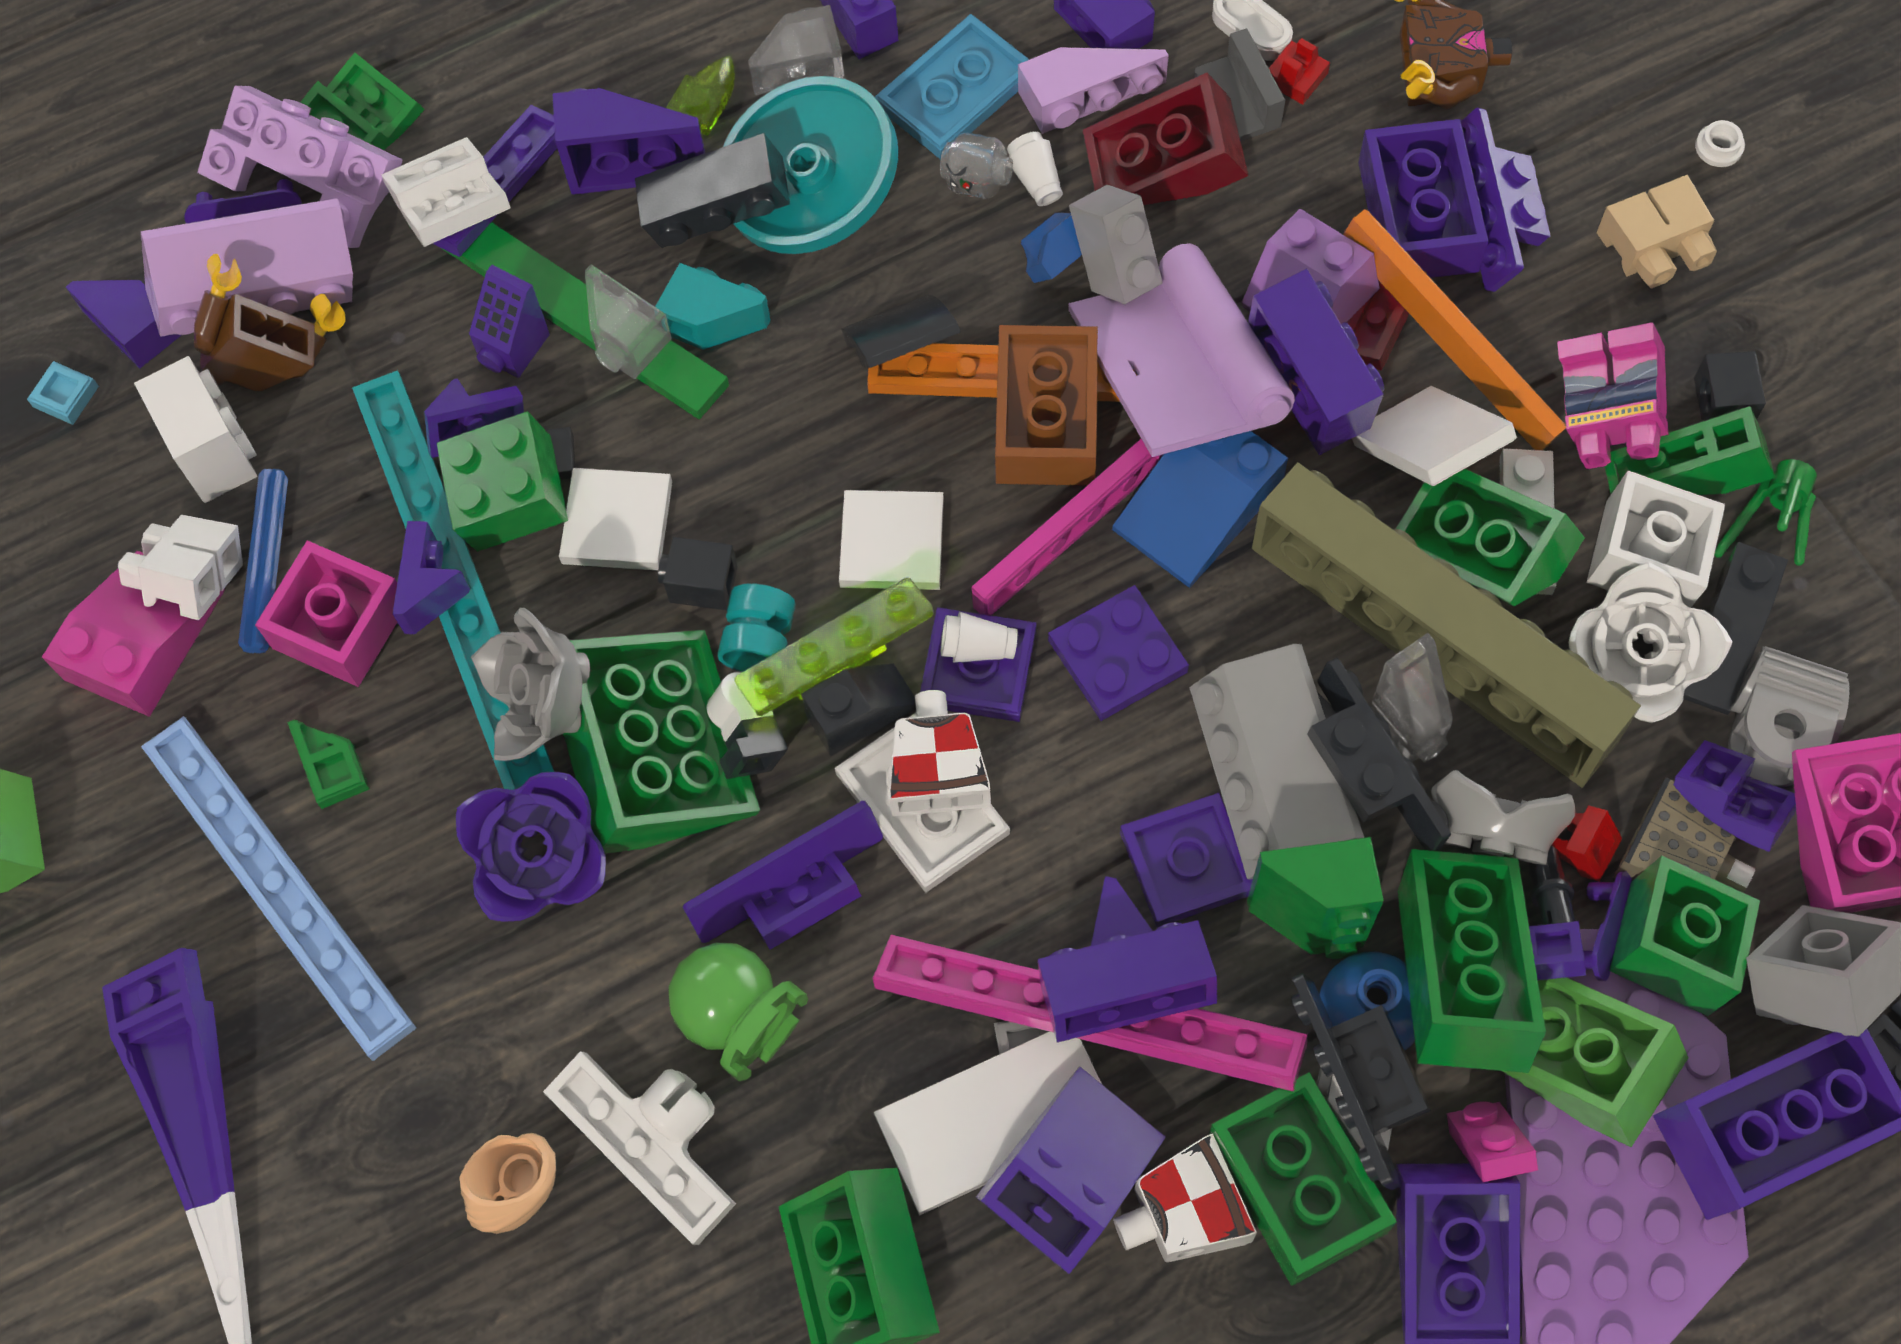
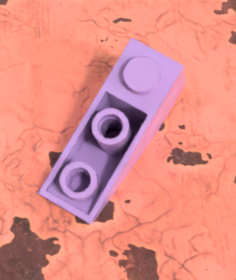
M1060 47L1018 64V93L1043 134L1055 128L1068 127L1077 119L1096 111H1107L1119 102L1135 95L1148 94L1156 90L1160 85L1166 83L1168 53L1166 50Z

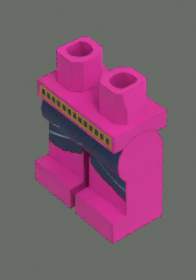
M1653 322L1608 331L1609 346L1602 333L1557 342L1559 360L1563 365L1566 430L1576 445L1579 457L1585 468L1592 469L1607 466L1611 462L1610 445L1626 443L1627 452L1633 459L1642 460L1657 457L1660 436L1669 435L1668 421L1666 419L1665 346Z

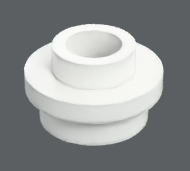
M1720 120L1711 123L1700 131L1696 139L1695 148L1699 157L1707 164L1716 167H1727L1735 164L1741 158L1745 142L1742 131L1737 125L1729 121Z

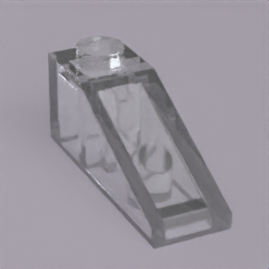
M1429 633L1386 661L1370 707L1374 713H1378L1384 718L1389 726L1392 742L1401 756L1408 758L1411 762L1418 758L1423 762H1427L1440 753L1448 744L1445 738L1453 722L1436 643Z

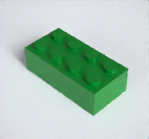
M1411 849L1398 888V898L1417 1064L1529 1073L1546 1034L1518 858Z

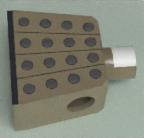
M1666 777L1653 795L1613 878L1616 879L1620 871H1627L1633 881L1662 855L1744 893L1756 868L1727 854L1736 836L1725 831L1701 814L1673 785L1674 781Z

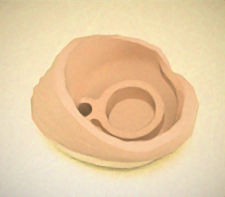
M534 1133L522 1134L519 1137L498 1135L474 1152L460 1175L461 1195L466 1206L467 1219L472 1227L488 1233L508 1232L523 1225L538 1212L553 1190L556 1172L555 1152L544 1137Z

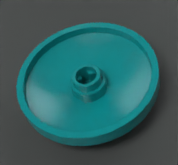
M829 76L798 79L770 91L757 100L739 118L723 145L725 147L765 133L783 156L790 205L775 209L768 215L755 216L734 223V225L743 236L757 246L784 254H803L825 249L856 232L875 214L883 203L893 183L898 163L896 132L889 116L878 100L865 88L854 82Z

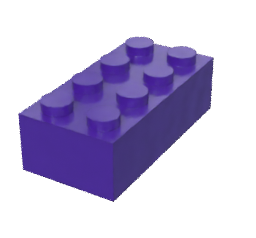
M1867 1029L1859 1037L1852 1035L1844 1036L1842 1033L1832 1032L1652 1116L1706 1220L1741 1209L1901 1131V1090Z

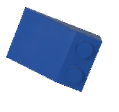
M1252 431L1166 453L1161 457L1113 524L1112 530L1190 588L1259 512L1260 504L1284 478L1288 457Z

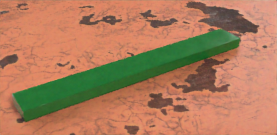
M492 222L460 257L446 251L483 277H485L486 271L492 264L532 284L541 311L546 319L699 420L729 386L727 376Z

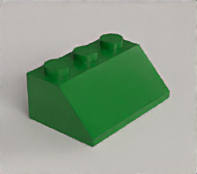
M1467 469L1461 470L1435 486L1424 482L1396 529H1400L1410 535L1416 542L1417 547L1432 558L1443 559L1450 563L1457 570L1459 577L1473 587L1485 589L1499 600L1512 606L1518 605L1558 582L1585 539L1566 513Z
M1371 837L1260 852L1247 899L1249 912L1310 955L1325 953L1328 959H1341L1358 953L1357 948L1364 947L1384 901Z
M898 1168L847 1171L778 1206L811 1344H915L940 1333Z

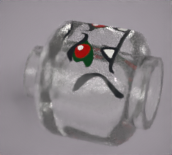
M966 132L958 135L953 142H947L943 149L940 160V174L943 179H946L949 189L956 194L989 199L997 194L1001 185L1007 186L1011 180L1013 160L1007 157L1005 145L998 138Z

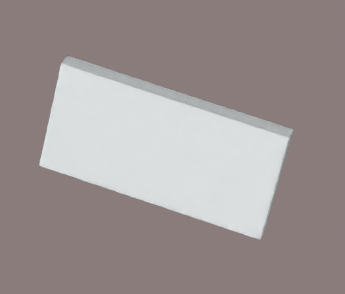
M1047 1032L874 1112L919 1216L984 1186L1079 1066L1101 1083L1080 1039L1074 1038L1057 1043L1054 1032Z

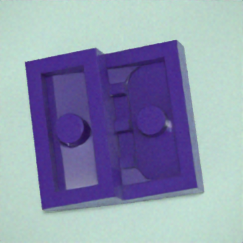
M1704 740L1676 775L1673 785L1692 806L1714 824L1737 838L1770 852L1796 812L1795 793L1750 777L1756 758Z

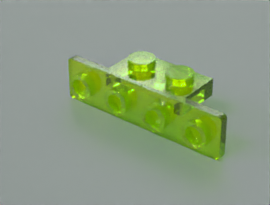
M904 578L740 673L734 678V681L755 714L763 716L796 696L799 700H802L801 693L843 669L858 667L886 651V643L931 618L934 615L933 607L911 578Z

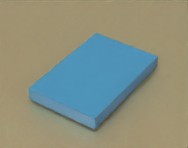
M970 14L878 93L875 98L892 121L941 160L1018 92V64L1029 59Z

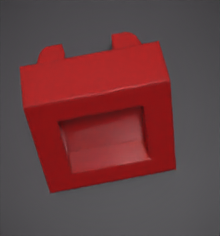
M1301 38L1298 43L1291 40L1269 67V70L1281 93L1303 105L1327 76L1330 62L1318 55L1317 46Z
M1588 805L1584 813H1575V817L1567 826V829L1573 833L1570 840L1556 838L1551 846L1559 851L1562 860L1577 869L1580 876L1600 881L1622 837L1607 810Z

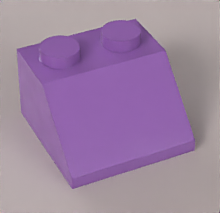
M1299 209L1267 241L1242 304L1243 308L1250 312L1255 294L1307 268L1315 282L1322 281L1327 287L1333 300V308L1331 309L1340 324L1347 322L1379 290L1374 253L1302 209Z

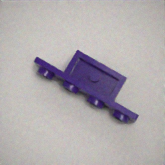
M1477 107L1460 122L1488 237V244L1480 266L1485 290L1495 292L1518 275L1524 268L1518 242L1539 246L1551 235L1531 156L1495 147L1487 110Z
M860 801L686 902L683 905V909L700 941L707 943L749 918L769 950L861 897L855 881L842 863L883 839L882 832L871 807L866 801Z

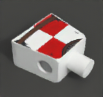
M928 690L918 693L915 696L917 717L902 718L895 723L889 785L892 817L991 807L990 783L970 715L967 713L948 714L946 694L943 691Z
M1213 1133L1203 1137L1140 1177L1135 1183L1134 1190L1141 1207L1113 1218L1117 1233L1125 1250L1155 1239L1165 1262L1243 1246L1253 1242L1257 1233Z

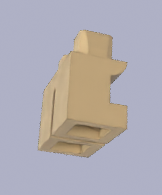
M1688 175L1652 188L1648 194L1642 192L1607 206L1597 230V234L1605 246L1613 245L1622 257V268L1626 277L1638 272L1651 289L1665 284L1673 278L1677 268L1672 262V258L1681 256L1690 271H1697L1709 266L1717 252L1708 234L1714 219Z

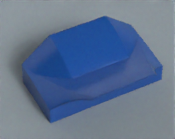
M1071 213L1053 214L1021 240L1027 257L1026 272L1034 283L1053 279L1082 255Z

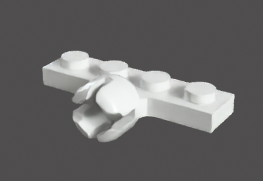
M580 1051L543 1092L693 1245H699L736 1205L691 1159L687 1151L689 1141L714 1115V1105L705 1092L702 1094L695 1090L697 1084L687 1075L673 1069L665 1070L642 1096L633 1099L587 1053Z

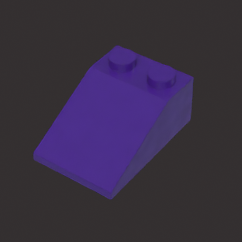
M578 88L569 92L553 93L555 142L571 194L636 188V177L705 154L697 117L601 88L588 90Z
M1470 1163L1396 1164V1171L1402 1182V1186L1396 1188V1218L1404 1344H1520V1182L1516 1175L1482 1182Z

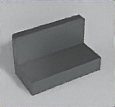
M1245 28L1231 33L1227 57L1196 67L1194 77L1196 78L1204 73H1208L1231 98L1240 141H1244L1281 128L1285 99L1248 29Z

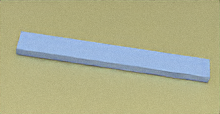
M183 716L142 745V749L367 1056L374 1061L416 1029L414 1023L190 722Z

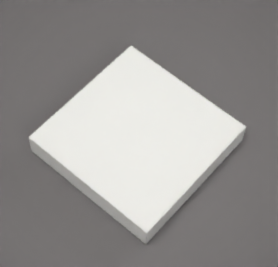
M573 468L566 509L568 521L564 522L559 553L561 563L567 565L658 570L663 552L672 488L671 475Z
M844 490L839 572L840 588L940 590L943 492Z

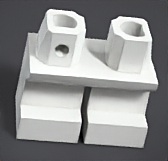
M181 515L171 527L152 523L143 533L141 541L143 555L127 552L118 563L121 585L142 590L144 606H153L158 599L179 604L181 616L200 620L220 595V590H224L243 566L238 525Z

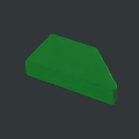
M295 719L287 722L315 800L321 809L370 790L354 745L349 739L311 728Z

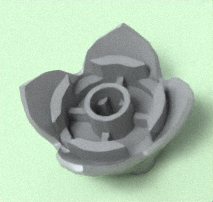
M519 608L514 615V622L520 632L499 633L491 637L471 656L484 688L492 697L507 704L509 708L505 715L500 716L501 720L496 727L494 735V760L509 761L524 758L555 736L563 733L577 732L581 725V711L579 707L581 704L582 684L587 682L590 674L589 659L585 653H576L574 645L564 634L554 632L545 627L526 608Z
M1453 770L1436 783L1431 790L1434 802L1441 806L1449 822L1451 836L1445 844L1470 849L1471 842H1473L1472 852L1485 856L1504 857V854L1513 855L1515 851L1514 858H1518V860L1546 865L1550 846L1575 817V803L1570 794L1531 801L1521 800V803L1495 798L1496 794H1492L1483 786L1465 777L1458 770Z

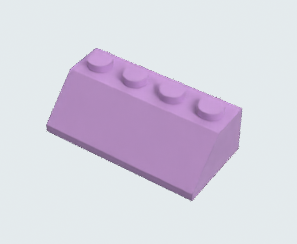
M338 198L141 231L145 287L160 337L173 334L187 335L194 332V322L204 291H211L212 281L206 265L207 260L213 254H218L221 260L219 273L229 271L233 259H236L240 269L241 283L234 290L226 292L225 296L228 298L233 294H237L289 315L294 312L309 310L312 299L319 294H325L331 306L335 301H338L339 304L352 302L353 271Z

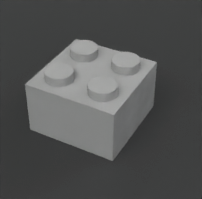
M1802 905L1746 958L1756 1015L1778 1019L1786 1024H1801L1842 1033L1844 1036L1852 1035L1859 1037L1901 994V922Z

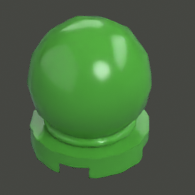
M716 942L695 950L678 964L669 985V1006L676 1026L691 1042L707 1050H724L720 1064L724 1070L738 1081L747 1080L751 1077L752 1071L747 1066L757 1057L767 1063L775 1055L799 1022V1019L791 1014L796 1004L802 1007L808 1002L807 994L791 981L782 982L774 988L769 969L756 953L733 943Z

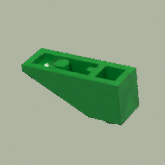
M1750 406L1670 432L1669 435L1660 436L1657 457L1642 460L1633 459L1628 454L1627 447L1610 452L1611 462L1605 466L1611 494L1627 471L1697 495L1726 494L1775 478L1764 435Z

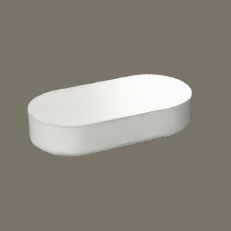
M1214 0L1212 17L1215 25L1229 37L1231 33L1247 28L1264 60H1276L1291 42L1293 35L1291 24L1263 0Z

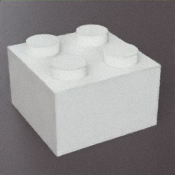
M187 356L134 383L173 459L204 503L258 477L249 459L257 456L243 429L241 430L232 407L223 392L221 393L208 369L199 373L190 357Z
M1627 471L1606 501L1587 583L1609 590L1611 585L1621 575L1637 566L1650 562L1674 578L1680 587L1682 602L1691 608L1708 585L1725 504Z

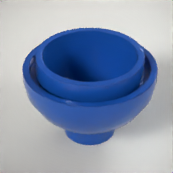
M1361 952L1340 961L1327 974L1319 992L1333 1027L1380 1006L1372 1003L1367 997V992L1370 989L1379 988L1387 996V1002L1382 1006L1386 1008L1401 1044L1406 1051L1415 1042L1406 963L1395 956L1382 952Z

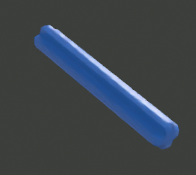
M263 469L258 476L238 641L239 646L246 653H265L269 648L268 642L255 624L273 597L276 589L288 478L284 471L280 469Z

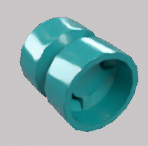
M741 584L735 586L731 590L726 618L730 625L723 629L717 655L719 661L733 670L746 674L761 676L779 673L783 669L788 645L787 639L783 635L791 630L796 606L795 599L788 593L767 585Z

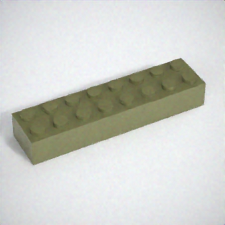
M1297 462L1260 504L1252 550L1581 788L1585 786L1619 743L1641 707L1639 703L1633 700L1631 693L1624 686L1614 681H1606L1593 672L1580 655L1571 650H1562L1545 638V634L1535 623L1527 619H1519L1504 609L1498 598L1491 592L1481 588L1476 589L1463 580L1450 563L1443 559H1434L1417 547L1416 542L1410 535L1400 529H1391L1381 522L1365 503L1357 499L1350 500L1336 490L1332 482L1321 472L1316 470L1309 471Z

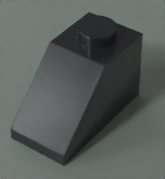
M894 663L845 668L801 692L805 714L830 756L916 710L915 697Z

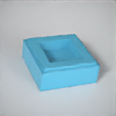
M53 361L27 400L33 408L73 425L99 386L93 378Z

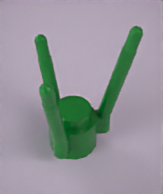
M1785 459L1780 461L1774 472L1775 478L1760 483L1757 492L1716 547L1714 556L1720 558L1724 555L1766 497H1770V503L1776 509L1781 510L1777 529L1781 532L1787 530L1793 512L1799 510L1794 563L1797 566L1804 564L1811 509L1816 499V496L1812 493L1817 478L1814 468L1800 460Z

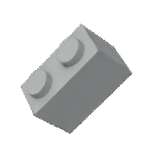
M1105 185L1069 205L1092 292L1122 304H1127L1163 283L1140 195Z

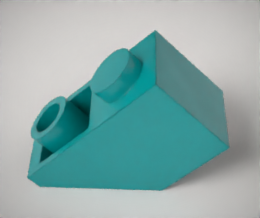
M679 263L654 308L661 334L702 350L765 329L771 321L767 298L757 288L745 283L737 285L721 279L716 273L707 268L697 267L695 269Z

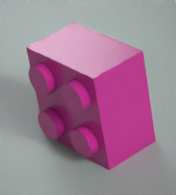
M307 540L255 626L272 649L359 687L397 624V620L393 615L397 582L391 576Z

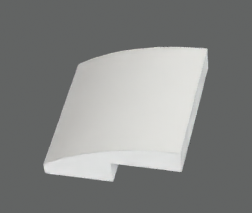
M467 137L381 174L395 203L424 247L511 208L505 192L488 172L483 156Z

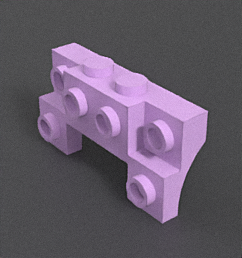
M235 85L222 129H210L197 173L233 191H246L249 178L258 162L322 193L320 201L338 198L348 247H360L368 223L379 204L389 193L381 174L400 167L403 160L349 134V126L340 121L327 117H322L319 120L309 115L311 108L305 104L290 99L280 101L251 86Z

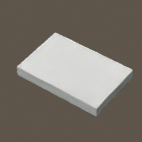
M1430 386L1376 416L1371 429L1352 438L1356 447L1431 486H1435L1513 442L1517 436L1512 422Z
M915 713L909 718L917 717V714ZM894 727L835 767V772L857 803L863 800L868 803L884 839L924 892L927 893L1010 834V828L992 804L991 807L892 817L889 785Z

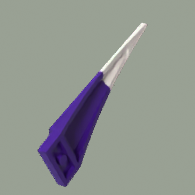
M179 948L102 987L109 1033L148 1117L184 1206L209 1278L228 1344H252L214 1007L212 1001H205L197 951Z

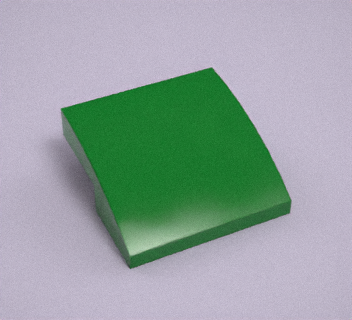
M355 52L327 87L317 81L300 102L311 108L309 115L319 120L322 117H327L340 121L349 126V134L382 150H385L398 139L425 110L413 98Z

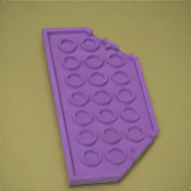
M1580 929L1583 950L1593 951L1599 929ZM1586 970L1585 976L1567 977L1675 1025L1689 1058L1652 1115L1731 1079L1727 1036L1702 1013L1612 972L1606 981H1598L1594 976L1593 970ZM1505 1073L1507 1113L1536 1150L1538 1171L1516 1175L1520 1182V1311L1523 1344H1670L1749 1257L1744 1207L1706 1220L1653 1116H1651L1633 1146L1629 1147L1583 1125Z

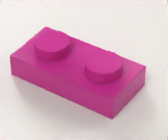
M1475 1102L1467 1105L1463 1110L1447 1113L1450 1135L1482 1182L1538 1171L1536 1150L1500 1102Z

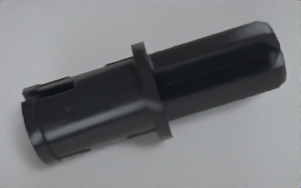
M1550 846L1546 865L1529 862L1534 883L1530 893L1531 900L1539 908L1542 925L1574 922L1576 919L1571 902L1574 898V889L1570 882L1565 880L1559 851L1555 847Z

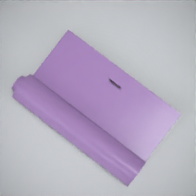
M1190 243L1180 244L1170 249L1163 256L1159 264L1163 283L1127 304H1122L1102 295L1069 303V312L1077 326L1098 327L1097 361L1152 457L1277 424L1293 408L1295 399L1292 390L1209 261L1196 245Z

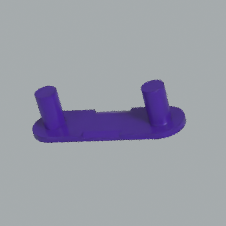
M281 179L277 182L276 190L253 193V195L213 200L211 194L200 192L196 195V202L186 208L184 218L186 224L300 205L302 200L298 194L293 192V183L290 180Z
M1620 871L1616 876L1615 882H1589L1587 886V896L1590 901H1610L1604 924L1600 925L1593 951L1583 950L1586 970H1593L1594 976L1598 981H1606L1611 973L1610 967L1632 878L1627 871Z

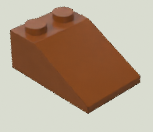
M999 325L995 447L996 484L1089 485L1095 479L1097 326Z

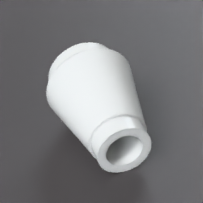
M1030 132L1013 140L1007 147L1009 153L1007 163L1035 199L1037 205L1046 206L1061 198L1063 192L1060 187L1050 141L1043 139L1040 132Z
M962 612L958 613V617L946 615L942 632L941 656L953 657V662L1014 659L1017 646V629L1007 628V626Z

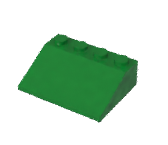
M705 630L569 640L574 645L576 653H585L590 663V674L587 682L582 684L581 704L579 707L581 711L580 728L575 733H563L575 778L589 798L592 810V831L602 843L605 854L645 849L756 816L760 812L750 775L726 779L719 762L728 749L721 734V728L716 726L708 716L707 704L721 681Z

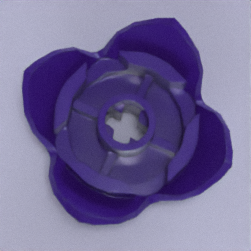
M563 772L540 773L530 777L518 789L493 788L483 790L457 807V838L462 849L476 863V872L473 879L474 895L482 911L490 920L502 922L521 921L536 915L551 903L564 905L580 903L603 886L606 876V855L602 843L594 835L591 828L592 810L589 798L578 781L570 774ZM539 832L545 837L542 844L547 845V852L545 856L536 855L532 860H529L524 856L527 848L521 846L524 836L535 837Z

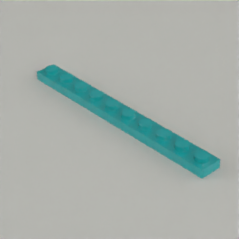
M397 370L352 387L405 529L407 521L428 522L437 541H441L443 545V564L441 569L460 570L470 587L469 593L442 613L439 618L494 760V735L496 727L501 720L500 716L505 715L509 708L507 704L492 697L484 688L471 656L491 637L501 632L467 544L452 529L444 485L434 459L428 453L427 441L404 382ZM544 744L524 758L509 761L494 760L503 787L509 790L520 788L530 777L540 773L555 772Z

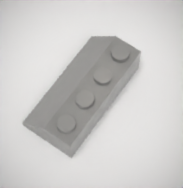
M1291 644L1222 664L1189 687L1247 879H1253L1260 852L1364 838L1355 809L1307 735L1312 725L1326 718L1302 644Z

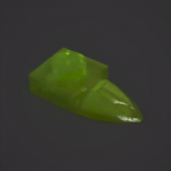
M730 56L720 58L705 66L694 77L686 74L666 108L697 117L701 134L708 136L727 105L734 88L735 72L732 58Z

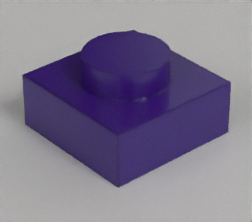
M1579 921L1529 926L1537 980L1586 975Z

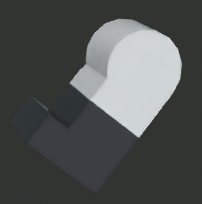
M742 672L728 674L717 687L707 704L708 716L716 726L721 728V734L728 749L719 761L726 779L771 772L787 752L788 747L762 687L752 676Z

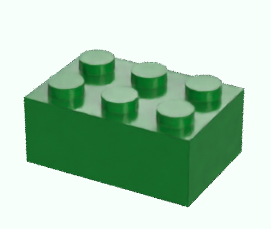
M1310 1072L1297 1078L1294 1092L1278 1088L1211 1125L1209 1135L1213 1133L1242 1200L1291 1286L1388 1234L1396 1224L1395 1217L1375 1183L1368 1177L1358 1154Z

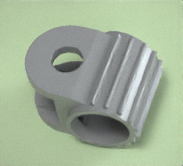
M1763 646L1747 673L1735 702L1730 707V710L1737 714L1729 736L1728 749L1756 758L1750 777L1779 788L1788 787L1794 784L1792 752L1794 750L1836 743L1841 734L1848 709V673Z

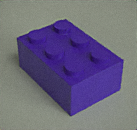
M1460 119L1365 130L1358 164L1368 211L1430 278L1479 272L1488 244V237Z
M1306 268L1255 294L1252 300L1248 324L1292 390L1295 401L1291 410L1318 455H1321L1371 429L1384 395L1382 392L1384 391V384L1377 369L1372 364L1366 365L1357 351L1359 348L1358 341L1352 328L1346 322L1340 324L1331 309L1333 308V300L1327 287L1322 281L1315 282Z

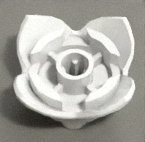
M1648 562L1621 575L1611 585L1601 605L1587 610L1577 619L1570 633L1568 643L1570 650L1580 655L1587 662L1589 669L1606 681H1614L1621 684L1631 693L1633 700L1641 705L1635 718L1653 723L1676 712L1683 702L1684 690L1687 686L1706 679L1720 667L1729 652L1732 640L1715 617L1704 610L1689 608L1684 605L1680 587L1674 578L1660 567ZM1637 633L1643 634L1645 643L1653 644V652L1646 654L1645 659L1641 658L1639 653L1634 651L1632 647V642L1638 639Z

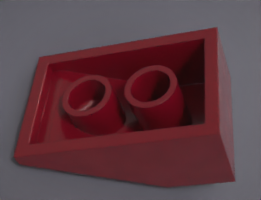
M1204 73L1083 129L1095 191L1105 185H1110L1140 195L1143 205L1207 195L1249 176L1231 98L1208 73Z

